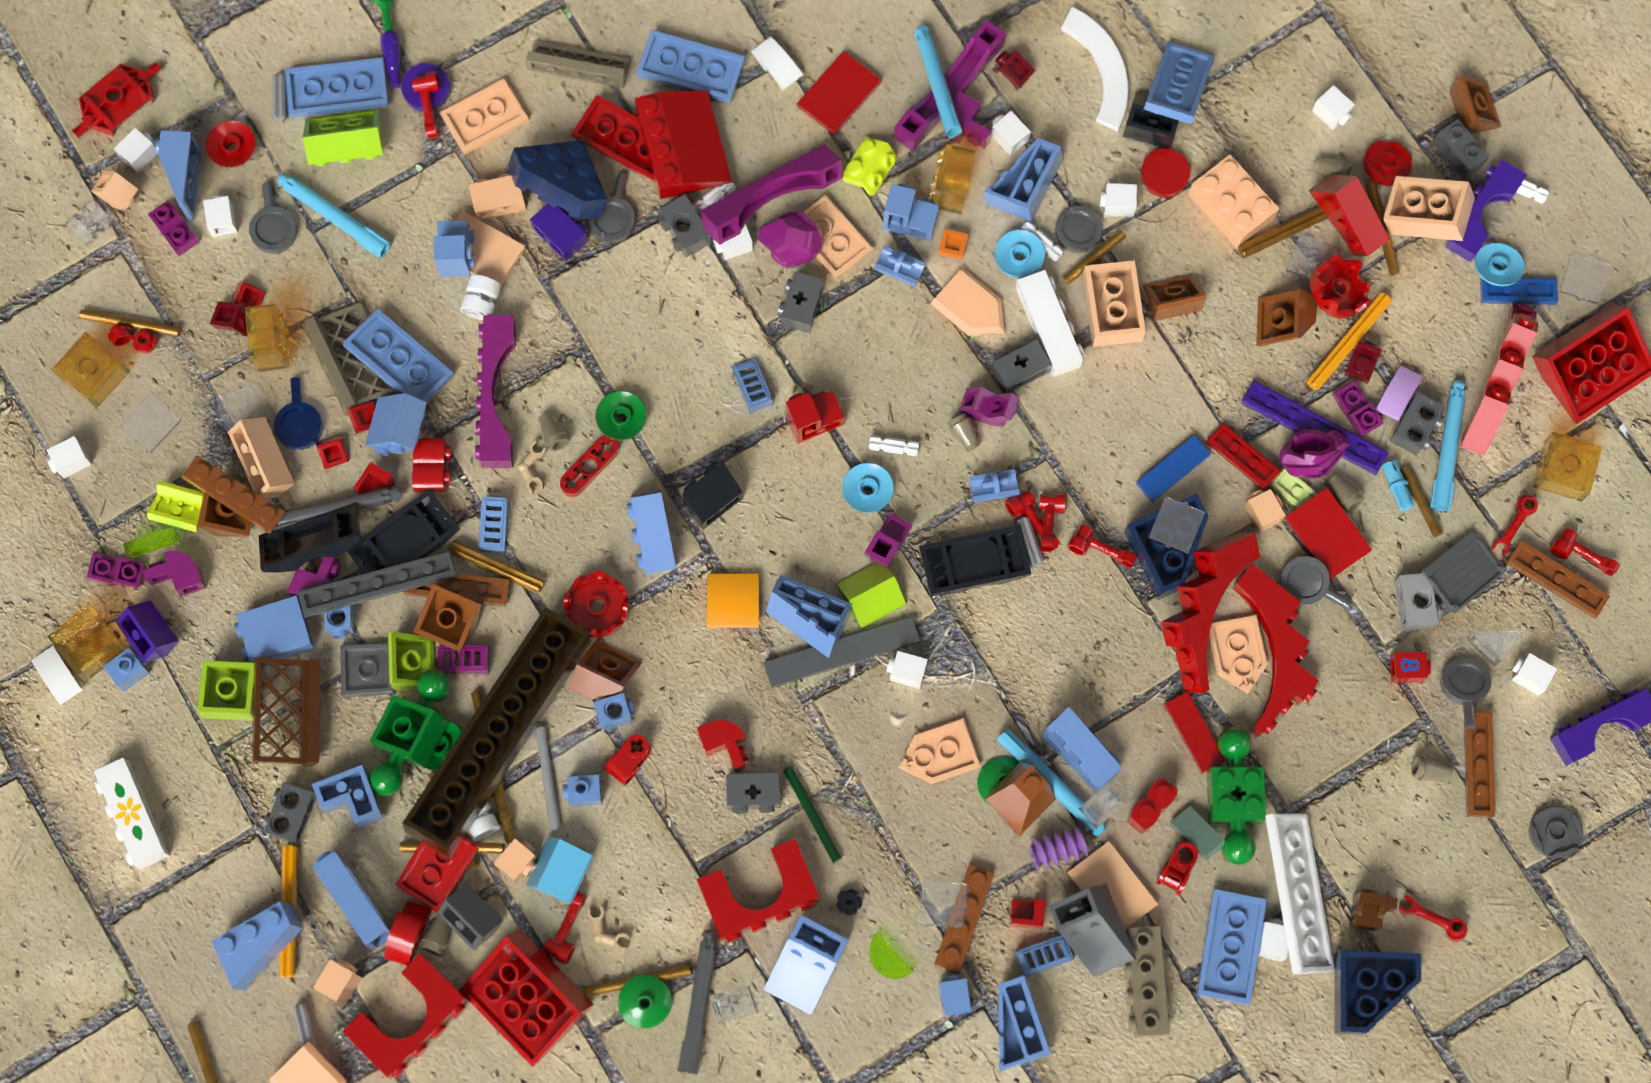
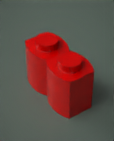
M419 438L413 450L412 488L414 492H425L428 489L431 492H446V485L451 484V472L446 470L447 461H451L452 451L451 445H447L445 438Z
M1165 778L1157 780L1147 791L1144 799L1134 806L1128 815L1127 823L1140 834L1147 832L1159 819L1160 814L1175 800L1178 789Z

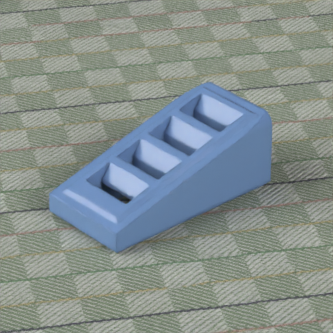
M756 359L732 367L749 414L773 405V399ZM753 367V372L740 375V371ZM754 376L757 377V380L748 382L746 384H744L743 380L752 378ZM756 385L761 387L750 392L747 391L748 388ZM760 393H763L764 395L754 400H751L750 398Z
M482 497L479 551L505 553L509 501L507 498ZM489 507L502 509L501 511L489 510ZM488 517L501 518V522L488 521ZM487 528H500V532H488ZM486 538H498L500 543L486 542Z
M1062 935L1015 952L1021 972L1026 977L1074 960L1070 947ZM1056 943H1060L1065 957H1059L1055 947ZM1050 946L1051 952L1055 959L1051 962L1045 949V947ZM1037 950H1040L1045 962L1043 965H1040L1035 952ZM1026 954H1031L1035 965L1034 968H1030Z

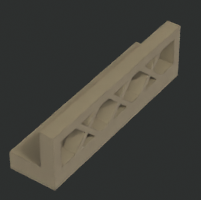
M534 41L532 52L528 51L526 57L527 67L530 71L624 88L630 65V59L540 41ZM538 50H547L551 55L538 53ZM566 54L573 55L575 60L563 58V56ZM589 59L597 60L599 64L589 63L586 61H588ZM615 63L623 65V68L620 69L610 66Z

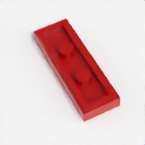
M1225 423L1207 439V444L1262 491H1265L1281 474L1279 468Z
M1188 692L1164 704L1201 774L1208 771L1211 767H1216L1226 761Z

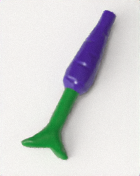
M371 0L381 9L384 33L380 37V45L390 76L391 87L399 88L401 87V46L399 35L393 31L391 6L394 0Z

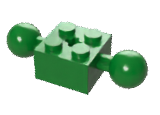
M430 669L420 675L417 681V691L420 695L417 703L395 695L392 696L369 741L382 752L390 755L386 763L377 765L370 773L369 783L376 794L388 797L396 794L401 789L403 774L400 768L404 761L422 768L426 767L448 723L445 718L431 709L434 702L442 701L450 692V680L443 671Z
M1229 727L1222 731L1218 738L1219 751L1227 758L1228 767H1211L1207 771L1209 824H1230V833L1224 838L1225 843L1222 847V853L1230 863L1243 865L1254 857L1256 851L1253 838L1246 833V824H1262L1266 820L1264 767H1243V758L1251 749V738L1244 729ZM1234 791L1241 795L1239 801H1236L1235 796H1231Z

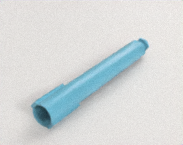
M921 25L915 29L914 36L916 37L948 138H955L961 134L962 129L932 37L930 36V30L928 27Z
M282 173L277 180L279 186L285 187L284 190L352 236L365 249L378 258H383L387 253L391 242L371 227L364 226L295 177L291 178L286 173Z
M1454 380L1453 388L1450 390L1437 478L1434 480L1430 507L1437 511H1451L1455 484L1453 479L1466 391H1464L1465 382L1461 380Z
M1009 728L998 737L997 741L1019 762L1031 764L1049 783L1055 798L1088 830L1091 829L1094 836H1099L1107 828L1104 821L1101 822V818Z

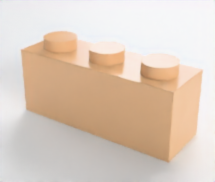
M266 417L241 419L228 431L254 492L263 498L282 496L294 485L292 476Z

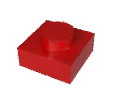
M373 401L347 410L356 434L369 430L375 410Z

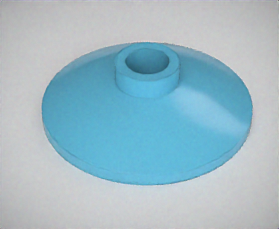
M1014 230L1006 233L1000 238L995 248V260L998 267L1005 274L1014 278H1024L1035 274L1043 265L1045 250L1041 240L1033 233L1025 230ZM1021 254L1023 255L1024 259L1017 260L1015 258V255Z
M1491 243L1483 246L1474 259V266L1478 275L1486 282L1496 286L1515 284L1521 279L1525 270L1524 260L1520 253L1502 243Z
M872 463L859 464L846 474L842 485L843 496L849 506L856 511L874 513L883 509L890 502L893 495V481L889 473L881 466ZM865 487H870L872 489V493L865 494L863 492V489Z

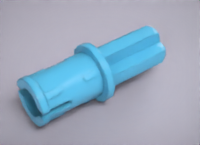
M1393 460V464L1391 461L1383 464L1382 469L1390 485L1388 489L1393 492L1399 509L1407 511L1413 508L1414 503L1407 488L1408 481L1404 480L1398 461Z

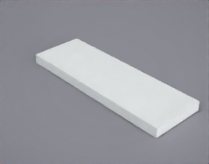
M1307 813L1265 815L1292 973L1296 975L1333 972L1335 969Z

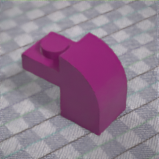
M960 91L953 104L962 132L952 139L960 144L962 139L966 137L970 144L977 147L981 146L985 149L991 140L992 131L975 122L980 114L981 103Z
M982 386L967 388L959 412L966 413L968 417L992 426L1004 427L1006 421L1012 420L1015 415L1019 397L1013 393L996 395Z
M890 513L880 531L877 530L866 549L865 557L888 569L900 552V548L912 529V525Z
M164 552L167 560L166 563L163 561L150 564L149 568L142 570L145 580L151 586L172 579L175 590L181 597L206 589L199 567L189 556L181 552Z
M323 557L317 574L299 568L295 572L287 592L291 597L297 595L299 598L297 591L334 582L332 580L333 577L336 578L341 569L340 559L338 557Z

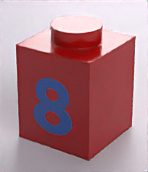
M1395 652L1390 657L1391 683H1423L1428 678V675L1431 674V662L1427 660L1426 652Z

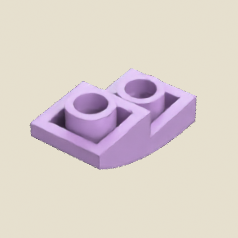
M1400 366L1376 410L1399 421L1409 406L1411 398L1420 386L1423 376Z

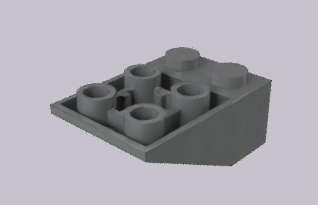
M1107 883L1087 888L1049 906L1059 933L1093 977L1136 959Z

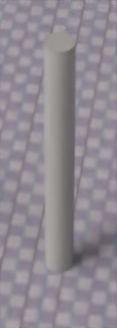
M542 726L535 728L547 811L550 830L558 831L561 830L557 799L546 727Z

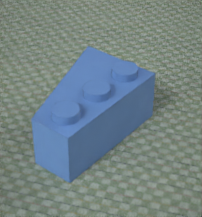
M1038 138L1017 158V162L1008 171L1005 170L1000 175L1001 178L984 191L986 205L1031 222L1063 160L1061 146Z
M661 490L631 496V503L627 504L629 519L635 518L636 528L632 529L634 544L640 543L641 554H637L639 569H645V574L676 569Z
M780 575L771 592L766 613L829 658L846 626L852 604Z
M1070 707L1063 711L1046 728L1042 736L1055 752L1096 793L1101 791L1122 769L1119 765L1121 763L1119 758L1111 751L1108 752L1105 749L1101 740L1085 726Z
M279 901L212 940L233 989L246 991L252 985L251 982L260 972H264L269 966L268 963L278 953H281L303 929L292 904Z
M1021 976L998 984L999 1071L1002 1072L1053 1055L1027 977Z

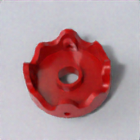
M1338 254L1323 260L1313 269L1310 277L1311 292L1320 309L1334 318L1345 319L1357 314L1370 305L1371 300L1367 298L1370 284L1360 278L1359 274L1363 268L1360 260H1346ZM1335 287L1339 288L1340 293L1335 290Z
M598 570L576 578L568 592L564 594L563 604L567 619L589 631L590 638L610 636L617 632L627 620L629 598L626 589L620 581L604 571ZM601 600L605 604L604 609L598 613L591 611L590 605L593 601Z

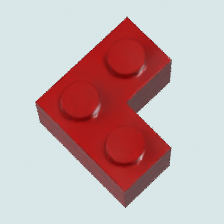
M821 391L813 395L812 398L810 393L804 395L797 393L788 399L789 401L785 402L786 419L797 444L844 425L845 417L833 391L828 393Z

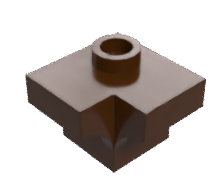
M1361 890L1353 896L1350 928L1371 931L1382 929L1385 913L1397 909L1398 898L1387 897L1386 894H1378L1374 890Z

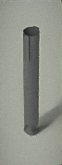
M393 485L390 489L389 487L380 488L297 509L286 510L274 530L354 503L357 504L358 511L392 503L393 500L397 502L402 499L401 489L399 486Z
M704 930L702 932L703 940L700 942L678 1072L698 1074L703 1047L701 1042L717 949V942L715 941L719 937L718 933L713 930Z

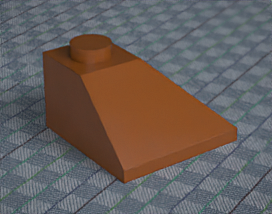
M1301 289L1258 298L1256 346L1261 347L1301 338L1316 322L1317 303L1313 295Z
M596 640L576 664L568 688L591 700L620 692L641 667L642 661Z
M1020 762L984 798L1018 836H1021L1056 800L1049 783L1031 764Z

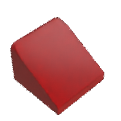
M242 281L237 284L230 303L241 304L256 315L266 292Z
M340 434L316 442L324 469L349 462Z

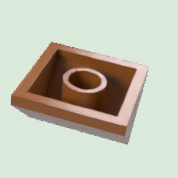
M1463 75L1459 76L1450 90V95L1457 117L1470 134H1475L1501 127L1487 82Z
M1192 274L1143 285L1153 322L1199 312L1206 301V294Z
M243 484L253 491L251 485ZM203 492L198 527L215 536L249 537L250 521Z
M433 584L413 632L462 652L477 629L481 604Z

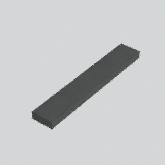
M447 551L297 591L304 618L452 579L457 577L451 553Z
M909 617L839 639L829 658L812 647L766 661L764 666L771 688L920 643V639L913 618Z

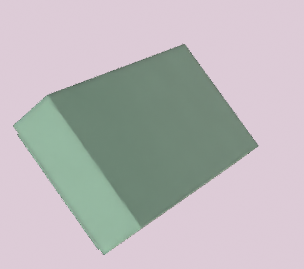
M1191 806L1170 822L1171 826L1188 843L1196 847L1198 853L1205 860L1221 849L1225 843V840Z

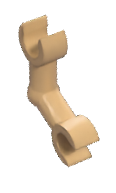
M537 440L530 444V452L517 466L527 482L526 488L531 495H533L530 488L532 483L539 484L543 490L542 481L535 477L530 469V466L536 459L543 458L546 454V447L540 453L533 451L537 445Z
M600 906L601 914L597 918L591 916L590 908H588L587 916L592 921L593 940L596 943L615 946L620 952L627 951V948L618 945L619 939H630L627 934L620 933L616 936L604 933L602 920L605 912L603 907Z

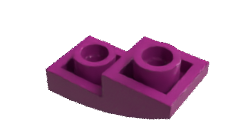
M169 200L148 213V216L178 256L199 243Z
M1356 381L1332 393L1338 406L1360 436H1364L1384 424L1373 403L1366 400Z
M93 553L86 579L118 586L139 588L145 563L122 557L118 559Z

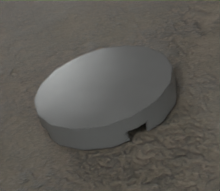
M1558 805L1542 809L1530 821L1528 831L1531 843L1539 853L1549 858H1565L1576 852L1583 838L1582 823L1577 815L1571 810L1569 811Z

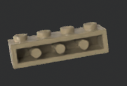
M1160 926L1128 928L1126 934L1136 956L1135 960L1124 964L1125 978H1129L1130 988L1126 989L1127 1005H1132V1016H1128L1129 1031L1134 1032V1038L1168 1036L1170 1031Z

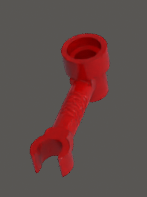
M433 71L425 73V76L412 78L414 92H420L424 112L425 133L429 139L438 137L430 93L440 91V82L437 72Z
M1027 490L1017 497L1012 496L1004 501L1007 511L1013 518H1017L1022 514L1030 518L1032 525H1034L1042 540L1043 522L1032 507L1036 503L1032 493ZM1054 534L1052 541V551L1058 548L1057 545L1060 544L1058 538Z
M1056 493V495L1040 494V510H1044L1041 552L1052 553L1054 514H1065L1066 493Z
M1525 495L1517 500V513L1501 538L1492 544L1491 550L1495 549L1498 543H1501L1505 546V551L1501 556L1509 552V544L1522 522H1524L1527 516L1537 511L1538 503L1534 497ZM1525 501L1531 502V509L1525 507Z
M1080 525L1076 535L1071 537L1067 545L1071 552L1080 556H1085L1089 547H1092L1116 559L1117 562L1132 569L1137 555L1132 552L1119 550L1092 537L1094 531L1086 525Z
M1564 528L1560 537L1552 543L1550 551L1556 557L1568 559L1572 551L1596 564L1608 576L1612 577L1620 567L1617 561L1602 557L1577 542L1578 534L1572 529Z
M579 892L576 893L572 904H569L568 911L555 939L549 937L543 947V952L556 957V961L565 965L569 963L575 950V945L567 942L566 938L587 898Z
M1404 896V900L1410 902L1412 907L1410 909L1399 907V911L1402 914L1419 916L1445 928L1447 938L1453 942H1460L1465 939L1467 925L1462 919L1454 918L1450 920L1422 907L1411 896ZM1458 925L1461 927V930L1454 931L1452 927Z

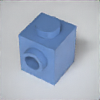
M130 648L103 666L116 686L123 692L150 674L145 667L148 662L144 663L139 655Z
M599 774L567 777L568 784H563L564 800L569 801L571 807L602 805L601 778Z

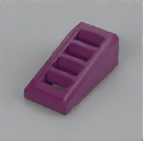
M465 645L462 652H459L447 646H438L436 669L444 673L489 674L490 647L488 645ZM445 653H450L449 666H444ZM455 653H460L459 666H455ZM465 654H470L468 666H465ZM475 654H480L479 665H475Z

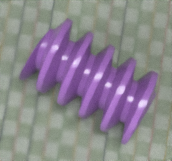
M1077 826L1073 827L1072 835L1067 829L1062 830V838L1056 831L1052 833L1051 840L1047 834L1042 835L1041 842L1036 836L1032 837L1031 845L1029 846L1036 871L1039 870V862H1042L1045 868H1049V860L1051 859L1058 866L1060 857H1063L1065 862L1069 863L1071 854H1073L1077 861L1080 859V852H1083L1086 858H1088L1083 834Z

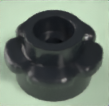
M854 889L843 890L837 896L838 902L836 906L840 912H844L846 915H854L862 907V898L859 897V893ZM848 899L852 901L851 904H847Z

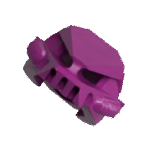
M801 211L787 212L782 214L778 220L761 226L757 238L765 248L771 251L772 259L786 268H794L812 261L822 250L823 246L820 228Z
M1300 430L1294 434L1291 441L1282 447L1279 460L1293 477L1320 478L1328 476L1346 452L1345 449L1349 446V442L1345 436L1336 430H1332L1327 434L1317 430Z

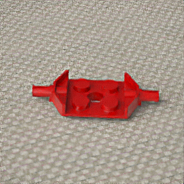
M156 62L146 70L142 68L139 70L119 64L78 98L82 122L71 130L72 133L79 138L87 130L93 129L114 136L113 130L149 100L152 103L155 102L150 80L162 70ZM112 92L121 93L118 100H108Z

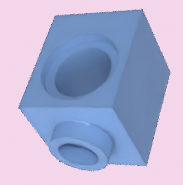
M354 605L324 613V630L328 635H332L333 638H346L347 634H355ZM345 614V620L341 624L333 623L336 615Z
M624 693L593 702L602 731L632 723L630 715L635 714L631 699L626 700ZM620 706L623 709L621 715L611 717L608 714L611 707Z
M959 975L944 977V982H940L938 985L943 1017L970 1013L971 1005L967 980L960 979Z

